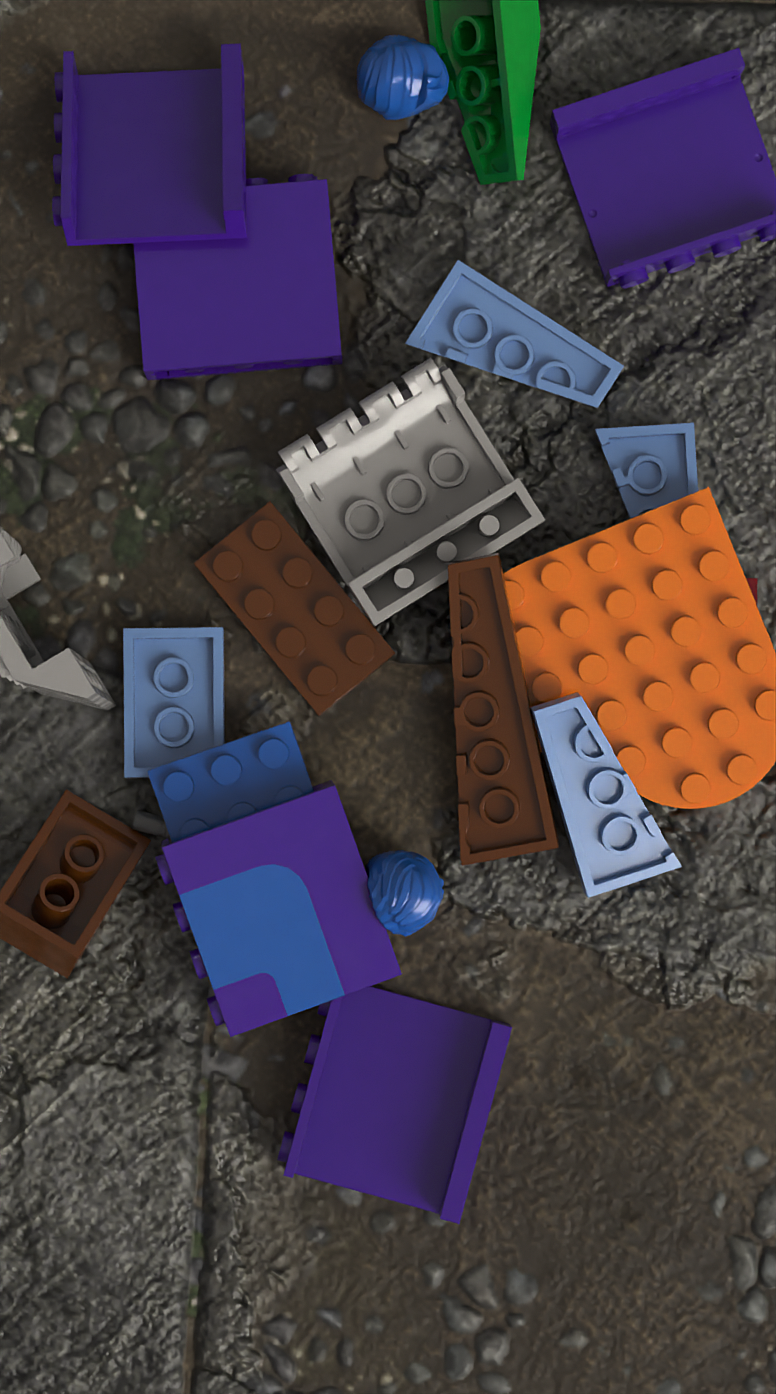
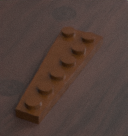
M499 553L449 562L448 581L452 636V675L454 678V723L456 726V770L458 775L461 864L463 866L558 848L559 840L535 724L530 710L531 705Z

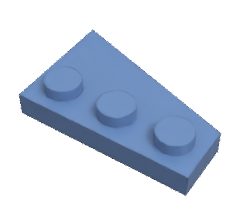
M694 423L595 429V434L630 519L698 491Z

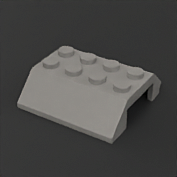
M431 358L401 375L407 388L404 391L399 392L392 381L359 401L358 403L365 415L357 419L352 409L348 408L317 427L316 430L322 439L318 444L315 445L310 436L306 434L278 451L284 465L277 468L276 471L344 583L374 627L448 581L449 562L493 554L545 521V518L519 478L514 480L464 400L465 391L451 369L445 365L438 369Z
M0 527L1 677H7L10 682L14 681L16 685L20 684L23 689L28 687L43 695L107 711L112 709L116 704L93 665L75 651L67 648L44 662L8 601L11 597L42 579L27 554L25 553L21 556V545Z

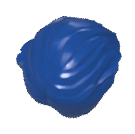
M403 35L385 36L375 42L365 52L357 66L356 80L358 96L361 102L380 115H383L385 120H398L419 114L438 105L447 94L449 76L446 65L433 45L421 43L415 38Z
M397 850L383 852L369 860L365 867L368 877L367 887L370 892L369 898L372 901L376 917L384 928L393 934H401L406 937L420 930L434 919L443 899L444 890L442 887L444 881L439 878L434 865L426 857L415 852Z

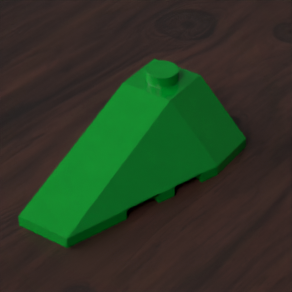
M425 0L430 45L435 47L438 55L442 57L446 65L450 80L447 93L450 100L457 99L464 119L461 132L480 185L524 180L541 32L538 0Z

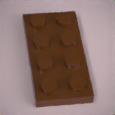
M271 501L194 562V565L319 717L395 655V652Z

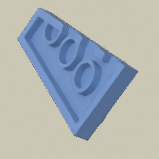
M459 260L455 263L405 343L406 345L594 408L599 407L624 368V365Z
M576 692L530 707L584 894L589 898L682 867L661 834V830L638 795L637 789L615 756L611 745L582 696Z

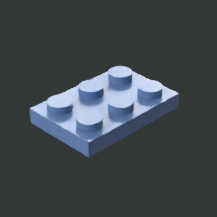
M123 628L124 778H149L147 772L149 769L225 744L224 628Z

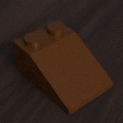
M66 789L0 891V939L68 979L151 840Z

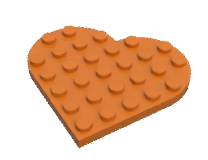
M709 487L530 559L503 573L531 707L578 692L587 704L611 745L615 756L640 796L655 803L674 808L698 809L712 807L741 796L761 781L776 762V652ZM537 734L539 749H540V752H543V751H542V748H541V744H540L539 738H538V734Z

